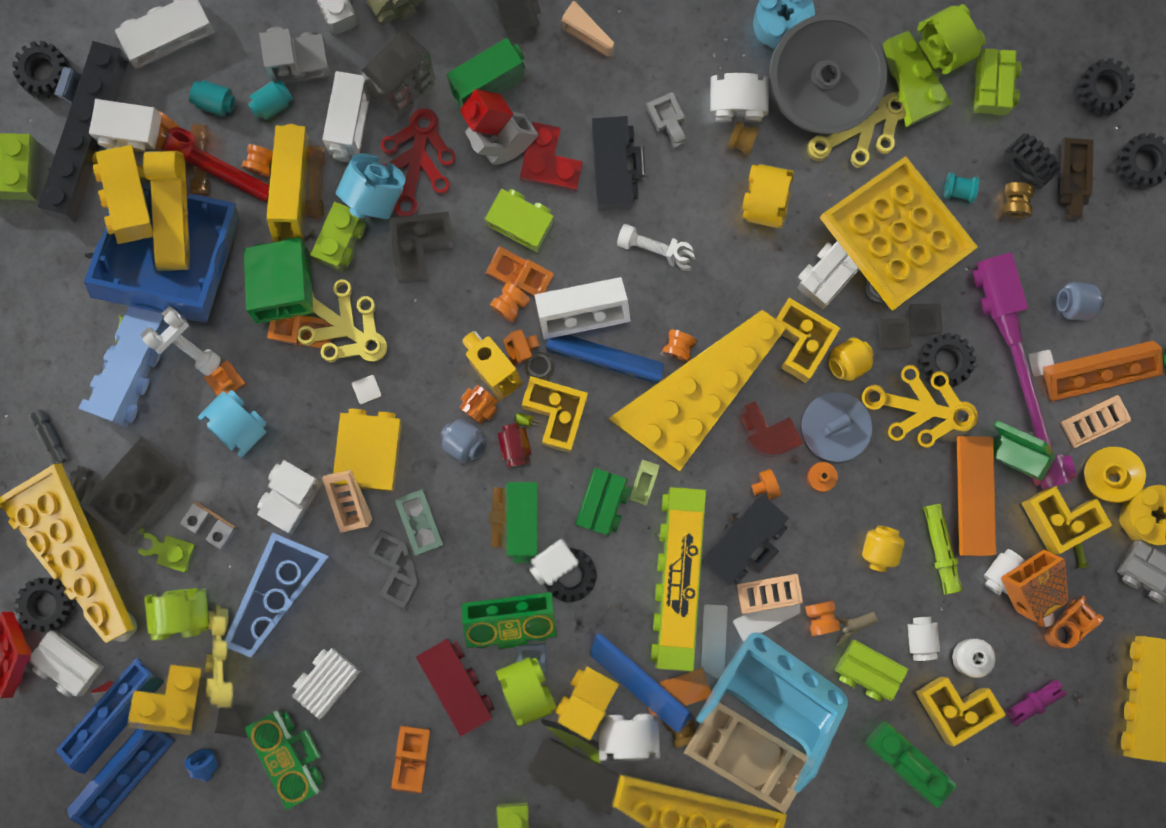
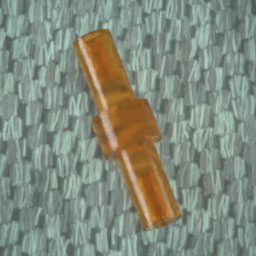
M493 487L492 511H489L488 523L491 524L492 548L503 547V524H506V512H504L505 488Z

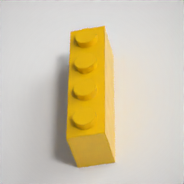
M1136 636L1135 641L1132 642L1130 647V658L1133 659V667L1127 677V688L1130 689L1129 702L1127 701L1124 707V718L1127 720L1126 732H1123L1121 737V748L1124 750V756L1166 762V639Z

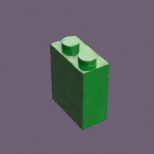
M505 38L448 72L446 75L449 90L459 107L463 106L475 89L501 94L523 81V69L526 68L523 62L525 59L524 54L517 44L512 46L509 39Z
M301 237L286 238L283 241L269 244L259 243L253 247L243 248L246 311L256 324L313 313L310 252Z
M507 482L506 556L513 558L514 564H531L532 558L538 556L537 482Z

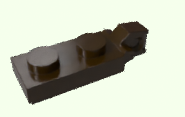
M1064 138L1061 143L1060 197L1061 203L1067 204L1066 220L1078 221L1083 216V205H1088L1089 198L1092 196L1094 141L1091 139Z

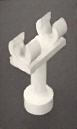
M624 224L621 228L617 246L629 250L631 246L636 245L655 253L658 252L660 255H666L669 266L675 267L676 264L682 271L692 269L691 266L684 265L690 262L684 256L696 260L689 243H678V240L672 238L669 246L655 240L652 241V239L647 237L644 238V236L641 237V235L636 233L637 229L630 225Z
M168 306L161 313L165 316L163 319L170 325L161 335L151 327H147L140 334L144 337L142 339L144 343L150 348L155 349L159 354L173 343L196 361L195 368L206 376L215 371L220 364V356L212 350L208 349L203 352L181 335L189 326L185 316L171 306Z

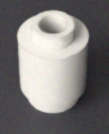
M1007 549L1004 554L1000 553L983 576L987 580L985 583L986 587L998 595L1001 592L1008 594L1001 577L1025 562V560L1010 549Z
M931 617L913 618V623L907 624L910 653H913V660L938 659L937 652L940 651L938 622H932Z

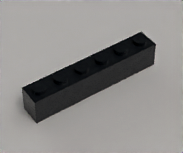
M96 41L92 42L38 204V208L47 215L76 223L93 171V165L95 164L92 162L95 151L99 152L101 147L89 134L95 99L116 102L129 62L128 57L120 48Z

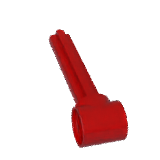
M180 127L170 128L161 151L181 152L184 155L185 165L189 162L262 201L268 200L270 185L195 147L197 142H195L193 134L188 130Z

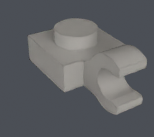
M668 93L646 103V108L657 131L667 130L674 149L684 145L686 137L679 123L685 121V116L674 93Z

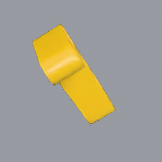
M178 151L145 152L143 158L144 173L146 179L151 180L157 271L188 270L190 266L184 155Z

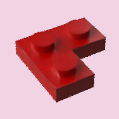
M532 121L538 136L525 151L520 180L577 192L583 161L555 155L561 127Z
M1 612L0 697L2 699L13 698L18 685L22 683L24 669L31 660V648L25 642L22 626L18 624L14 612Z

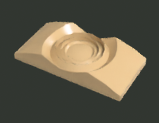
M720 702L700 724L684 751L686 755L783 813L787 812L797 794L793 788L807 760V755Z

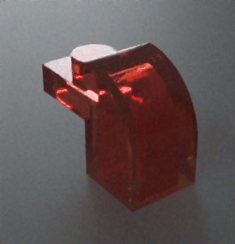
M756 401L742 408L744 414L740 415L746 430H752L754 435L746 438L744 441L756 454L764 457H777L803 444L790 417L768 427Z

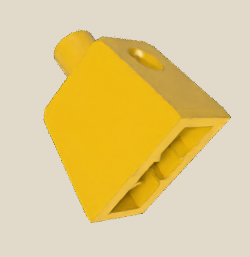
M473 331L464 337L462 343L469 350L465 354L500 402L523 385L517 369L490 336L482 339L476 331Z

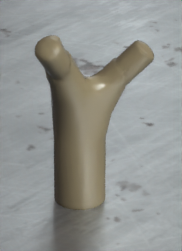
M870 612L854 619L838 616L837 620L839 623L847 626L843 628L844 633L836 645L841 647L854 633L877 623L878 620L875 613Z

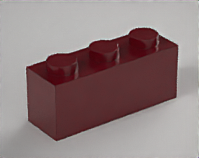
M447 638L419 654L416 658L461 737L493 718L491 711L495 710L488 695L484 694L481 696L476 685L480 681L473 668L466 669L461 659L465 657V654L457 641L452 643Z

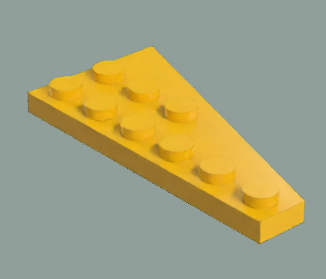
M761 310L608 419L680 471L787 327L764 310Z
M62 463L53 464L0 497V509H3L9 516V524L14 530L19 529L26 537V545L54 580L59 579L67 588L65 590L66 595L70 600L75 599L84 610L83 616L105 643L113 641L135 629Z

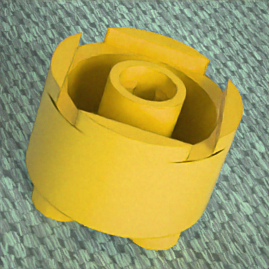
M763 164L758 166L752 165L749 175V191L751 193L746 192L742 205V210H744L743 219H747V222L782 229L790 201L791 191L789 186L790 183H793L794 171Z
M1165 485L1145 487L1131 500L1122 502L1119 511V521L1121 527L1124 528L1128 537L1133 542L1142 540L1150 546L1166 545ZM1152 511L1157 515V521L1155 517L1151 516Z

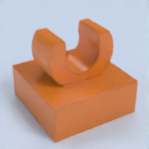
M522 329L511 332L503 339L507 354L514 367L528 361L532 357L531 352L541 346L537 335L525 338Z
M228 360L219 365L210 375L203 377L217 396L222 391L226 394L230 390L236 393L247 385Z

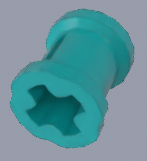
M949 172L944 187V198L949 199L953 196L968 199V202L974 203L979 189V177L974 176L972 179L957 177L954 173Z

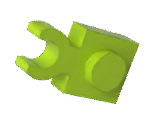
M144 533L143 537L150 539L153 546L150 550L139 548L138 552L141 555L154 556L157 554L159 556L156 564L187 573L197 544L169 535L165 536L162 543L156 535Z

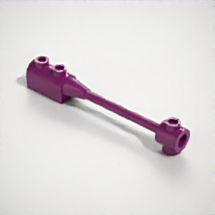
M1009 252L978 262L976 264L978 270L972 271L976 287L983 286L986 298L980 299L984 315L991 314L1007 345L1010 346L1036 438L1047 442L1052 449L1022 347L1023 340L1018 314L1027 312L1028 305L1013 254ZM1056 455L1042 481L1032 477L1034 486L1041 484V488L1044 490L1070 483L1071 479L1077 478L1071 455Z

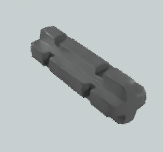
M41 409L32 412L28 419L32 427H36L35 433L44 450L49 452L47 456L51 464L67 461L68 456L65 450L60 448L61 442L52 425L47 423L49 419L46 413Z

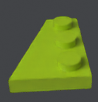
M909 30L889 38L882 44L891 76L896 78L900 91L897 93L899 103H903L907 115L904 117L906 127L946 110L953 104Z

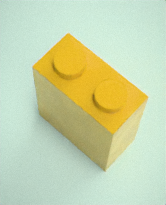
M349 409L348 413H340L333 474L352 470L360 489L395 492L403 423L401 419H397L396 414L390 412H378V416L366 415V410ZM347 480L333 482L334 486L337 487L348 485Z

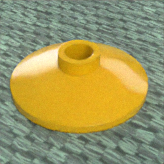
M1106 447L1098 450L1088 459L1084 469V479L1088 489L1097 498L1106 502L1121 503L1131 500L1143 489L1146 480V470L1141 459L1132 451L1122 447ZM1116 475L1120 480L1112 482L1109 480V477Z

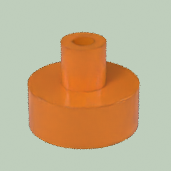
M827 462L816 463L807 472V483L816 492L831 490L838 480L836 469Z
M771 469L760 472V482L751 485L755 496L765 493L769 500L781 496L778 482Z

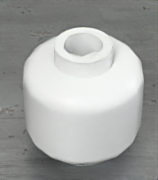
M976 638L965 639L958 643L952 656L953 664L957 671L963 676L980 678L989 674L994 668L996 661L995 652L991 645L984 640Z

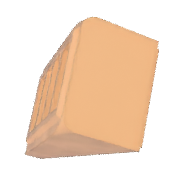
M572 1L562 17V29L605 56L611 57L614 52V42L575 1Z
M1116 395L1060 423L1074 449L1132 420L1120 396ZM1107 406H1110V408H1111V410H1112V412H1113V414H1114V416H1115V418H1116V420H1117L1116 422L1114 421V419H1113V417H1112V415H1111V413H1110V411H1109V409H1108ZM1099 410L1107 424L1106 427H1103L1096 413ZM1086 416L1089 417L1096 430L1093 433L1084 418ZM1078 421L1085 435L1083 438H1080L1073 424Z
M348 470L323 476L322 480L340 533L369 527L372 516L353 471ZM347 480L348 485L335 487L333 482ZM345 491L351 492V495L339 497L338 493ZM354 501V505L343 506L345 502ZM357 510L358 514L348 516L347 512Z
M798 574L736 585L742 614L803 603ZM789 581L792 597L789 600L786 599L783 583ZM771 584H777L780 600L778 602H774ZM760 586L765 587L767 604H762ZM749 588H753L756 606H750L747 592Z

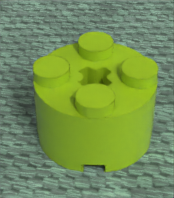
M963 4L949 6L921 21L917 27V33L922 31L923 39L919 41V45L923 55L934 69L939 67L943 69L942 74H948L976 59L980 55L981 46L986 43L984 34L976 28L971 19L969 9Z
M198 588L165 591L162 597H156V593L144 596L148 634H151V640L168 639L170 635L177 634L178 632H181L182 637H192L200 635V632L207 631L209 613L205 588L199 591Z
M530 657L496 671L518 728L551 715L552 711L557 709L548 686L542 687L540 684L546 680L536 658L530 660Z

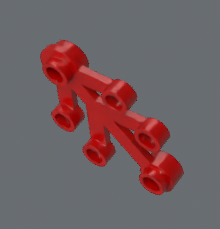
M427 108L416 110L410 117L409 126L393 136L384 137L381 141L382 151L386 155L392 156L398 152L399 145L415 136L413 147L390 161L399 170L409 164L403 193L400 194L394 207L396 214L404 219L413 217L418 210L417 201L414 196L421 166L432 181V188L436 194L444 195L450 189L449 180L440 174L425 151L427 138L438 152V160L442 166L450 167L456 161L455 152L446 146L437 132L439 127L437 115ZM428 120L430 124L427 128H422L419 126L420 121ZM387 142H394L395 147L392 150L385 149ZM445 153L452 155V159L448 162L441 159ZM438 181L446 183V187L442 190L437 189L435 185ZM404 203H409V204H411L412 207H411L410 211H408V212L402 211V210H401L402 204H404Z

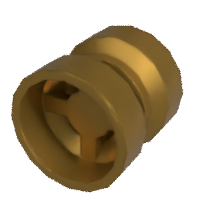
M1021 182L1006 184L1004 194L1007 197V202L1003 205L1002 214L1011 218L1031 217L1033 206L1030 203L1031 198L1034 196L1035 186Z

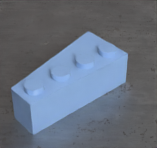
M272 532L225 638L227 648L252 657L329 556Z

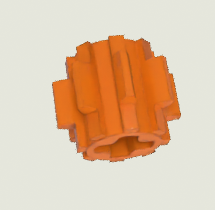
M476 385L473 390L468 388L460 398L463 403L459 408L479 424L484 419L489 421L497 411L495 405L498 403V400L479 385Z

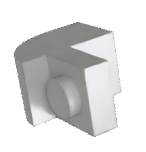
M512 112L514 115L498 135L473 132L468 127L465 134L470 140L473 150L480 155H486L492 165L502 164L518 157L538 136L525 113Z

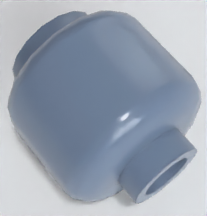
M1070 282L1060 290L1057 296V307L1062 315L1069 320L1091 321L1097 317L1104 306V298L1099 288L1093 283Z
M458 419L453 423L446 424L441 432L444 452L463 463L477 460L484 452L487 442L484 440L483 430L465 419Z

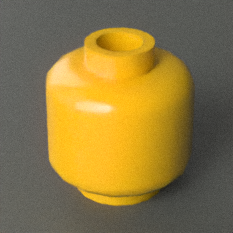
M855 337L849 338L831 350L829 367L837 378L853 381L870 371L873 367V349L867 342H863Z
M877 526L876 529L870 530L867 533L862 557L870 562L869 567L871 569L887 572L888 567L892 568L899 565L905 544L904 539L899 536L900 531L886 526Z

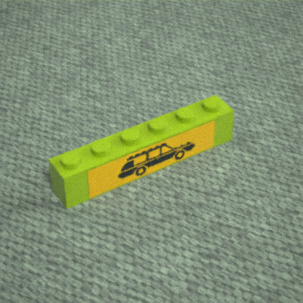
M670 487L668 494L662 495L661 511L667 512L666 524H660L659 541L664 542V554L658 553L657 571L662 572V583H656L655 601L660 602L659 614L654 613L653 631L658 632L657 644H652L651 662H656L655 668L694 670L706 490Z

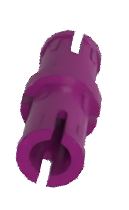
M1055 679L1035 693L1031 691L1026 694V699L1005 710L1006 716H1010V722L1014 727H1018L1019 724L1035 714H1043L1046 707L1067 696L1064 689L1061 690L1063 686Z

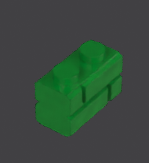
M594 468L575 526L609 537L611 531L617 533L622 518L621 515L617 514L620 503L626 505L631 491V487L626 486L628 479Z

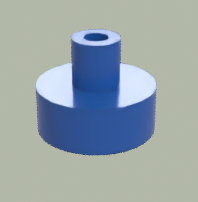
M200 749L191 753L186 758L184 765L191 778L201 779L203 782L212 779V773L216 770L218 762L212 750Z

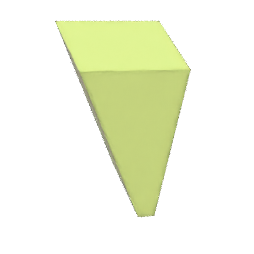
M645 460L641 461L629 500L647 506L660 465Z

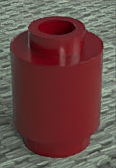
M519 423L502 426L503 432L497 433L502 459L503 461L506 460L507 468L531 463L529 455H532L526 427L520 428Z

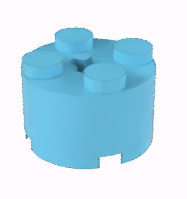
M759 0L753 19V28L758 40L775 50L778 42L789 29L799 22L815 16L813 1Z
M365 153L355 154L352 157L336 190V195L351 207L350 213L358 218L371 216L388 219L403 190L405 176L390 162L385 166L378 162L380 157Z
M230 390L227 394L222 391L197 418L201 422L207 419L209 421L206 424L207 428L230 450L237 447L240 450L237 456L242 458L267 433L264 429L266 422L255 411L249 414L243 409L244 401L234 391Z

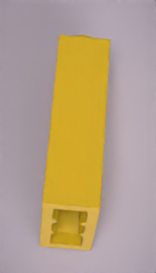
M287 124L285 126L276 125L266 218L273 243L283 241L286 238L301 237L303 242L305 240L309 146L305 126Z

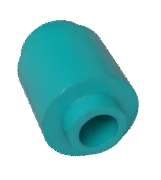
M279 79L275 83L273 81L269 82L251 94L249 97L252 101L248 103V106L257 119L263 116L265 120H268L289 106L288 102L293 100V97Z
M205 80L202 82L195 81L190 90L189 102L194 104L197 109L224 117L227 112H232L235 105V96L232 95V89Z

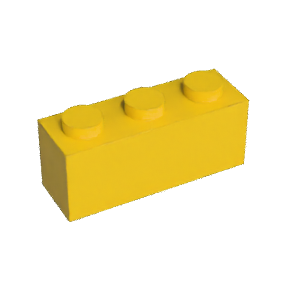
M132 145L95 152L98 164L93 165L96 181L102 182L104 190L98 191L102 207H108L110 216L104 217L108 234H115L118 244L153 237V229Z

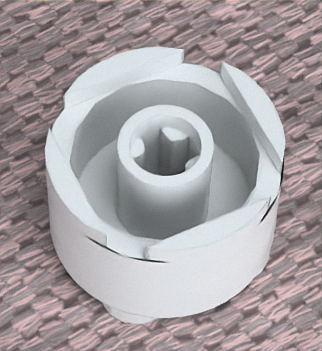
M726 73L724 74V80H717V75L712 76L710 114L715 115V121L732 122L733 117H744V122H762L763 116L769 114V77L764 75L763 81L758 80V74Z
M653 714L636 715L630 721H623V715H609L603 718V723H599V761L605 762L607 760L606 756H611V762L645 761V758H649V754L653 755V760L660 759L659 721H654Z

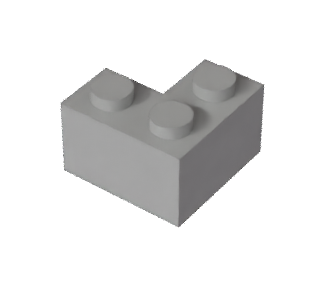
M272 27L267 29V32L259 33L264 68L274 83L279 79L283 83L331 76L326 42L322 34L306 32L301 34L300 37L293 38L290 30L283 27Z

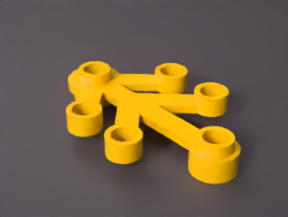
M915 365L905 366L901 372V377L904 382L909 383L919 400L886 393L879 385L868 386L862 394L863 404L872 410L886 405L917 412L902 422H894L890 425L888 435L895 441L902 440L906 433L934 416L946 420L933 429L926 428L919 432L917 440L922 447H931L935 440L953 429L968 431L978 421V412L975 406L969 402L959 400L949 384L948 375L943 371H937L932 375L931 385L933 388L940 390L949 407L936 404L920 379L919 369ZM907 369H913L916 372L914 379L906 378L905 371ZM938 375L946 379V383L942 386H938L934 382V378ZM877 391L880 394V399L872 401L869 398V393ZM966 411L969 418L966 421H960L957 418L958 412ZM895 426L901 427L903 434L901 436H894L892 428ZM929 433L933 439L929 443H924L921 440V435Z

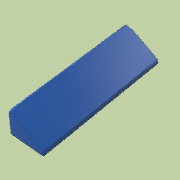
M571 335L549 338L546 344V351L548 353L654 384L659 383L661 380L664 363Z
M599 633L596 635L590 651L591 657L674 731L679 733L693 718L692 713L607 638Z
M136 657L55 751L70 769L81 774L86 773L127 726L133 692L155 693L164 681Z
M136 729L68 807L67 812L70 819L83 828H100L172 745L175 739L167 732Z

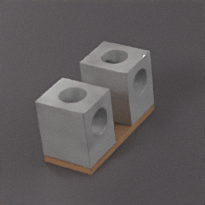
M194 501L180 524L190 531L200 534L211 515L216 517L218 521L205 540L217 548L225 550L239 527L201 503ZM194 517L198 519V522L195 526L191 524V521ZM222 533L223 539L218 542L216 536Z

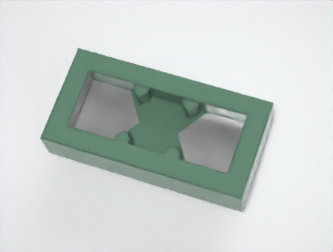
M423 489L395 499L415 556L444 546Z

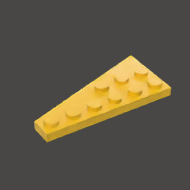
M620 775L613 802L615 808L646 828H784L787 814L623 775Z

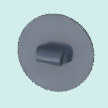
M831 392L817 397L808 405L802 417L801 430L806 445L815 455L831 462H844L857 457L867 447L872 435V421L868 410L857 398L846 393Z

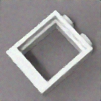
M339 71L335 72L322 140L329 155H332L333 159L337 161L350 162V159L355 154L360 153L371 91L365 76Z

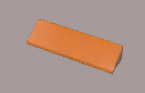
M1149 341L1043 367V375L1050 400L1053 402L1164 375L1163 348L1155 341Z
M957 436L959 555L994 556L996 555L994 439L987 436Z

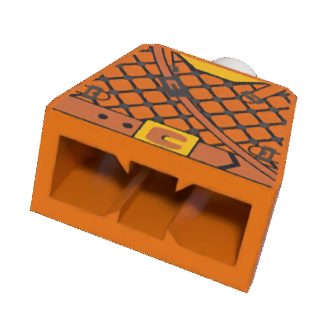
M1044 549L1001 577L1015 610L1026 618L1037 622L1040 627L1053 625L1055 622L1053 612L1068 601L1065 559Z

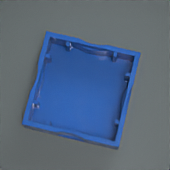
M142 183L153 229L151 185ZM187 194L190 266L188 270L157 271L154 257V237L118 244L115 234H108L106 227L103 236L96 245L84 280L90 298L162 313L168 306H171L185 316L186 319L207 323L239 222L236 203L196 194Z

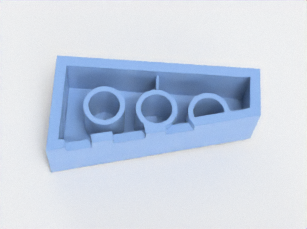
M128 307L115 333V339L118 340L116 346L112 345L107 349L103 357L105 369L103 373L94 376L90 384L92 395L89 401L83 399L78 409L126 428L129 422L132 423L138 412L136 404L140 394H145L149 385V378L147 377L150 369L157 365L161 355L144 343L142 340L144 337L140 334L147 327H151L161 335L170 326L163 319L165 316L158 312Z

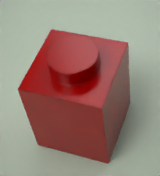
M479 89L473 91L459 110L473 132L498 135L514 115L501 94Z

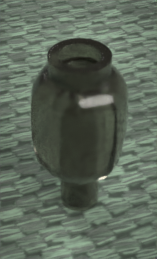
M78 465L77 469L69 474L68 479L81 508H83L89 501L96 484L93 477L95 471Z

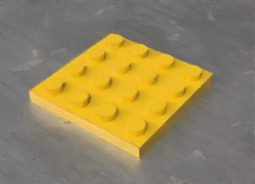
M906 156L819 217L892 311L978 248Z

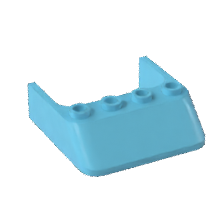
M757 632L751 633L721 674L696 721L702 723L717 706L724 693L735 696L798 741L806 750V763L793 788L794 791L799 793L816 775L848 707V699L839 687L767 636Z

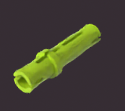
M940 503L923 507L935 552L937 562L934 563L935 569L939 570L944 595L963 591L958 575V558H955L952 550L943 505Z

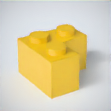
M788 298L776 320L787 327L781 335L795 344L782 364L781 369L806 383L811 379L839 332L840 327L793 299Z
M530 376L522 402V409L549 417L542 446L571 454L588 393Z
M1057 487L1048 488L1021 503L1046 549L1055 555L1063 553L1112 526L1098 499L1086 501L1069 510Z
M170 665L165 695L134 691L128 720L129 728L190 735L201 669Z
M586 666L584 671L578 669L570 683V685L575 687L569 698L565 695L563 696L555 713L559 714L557 722L590 740L619 684Z
M939 677L915 691L945 743L953 747L1006 716L989 688L981 687L961 699L949 678Z

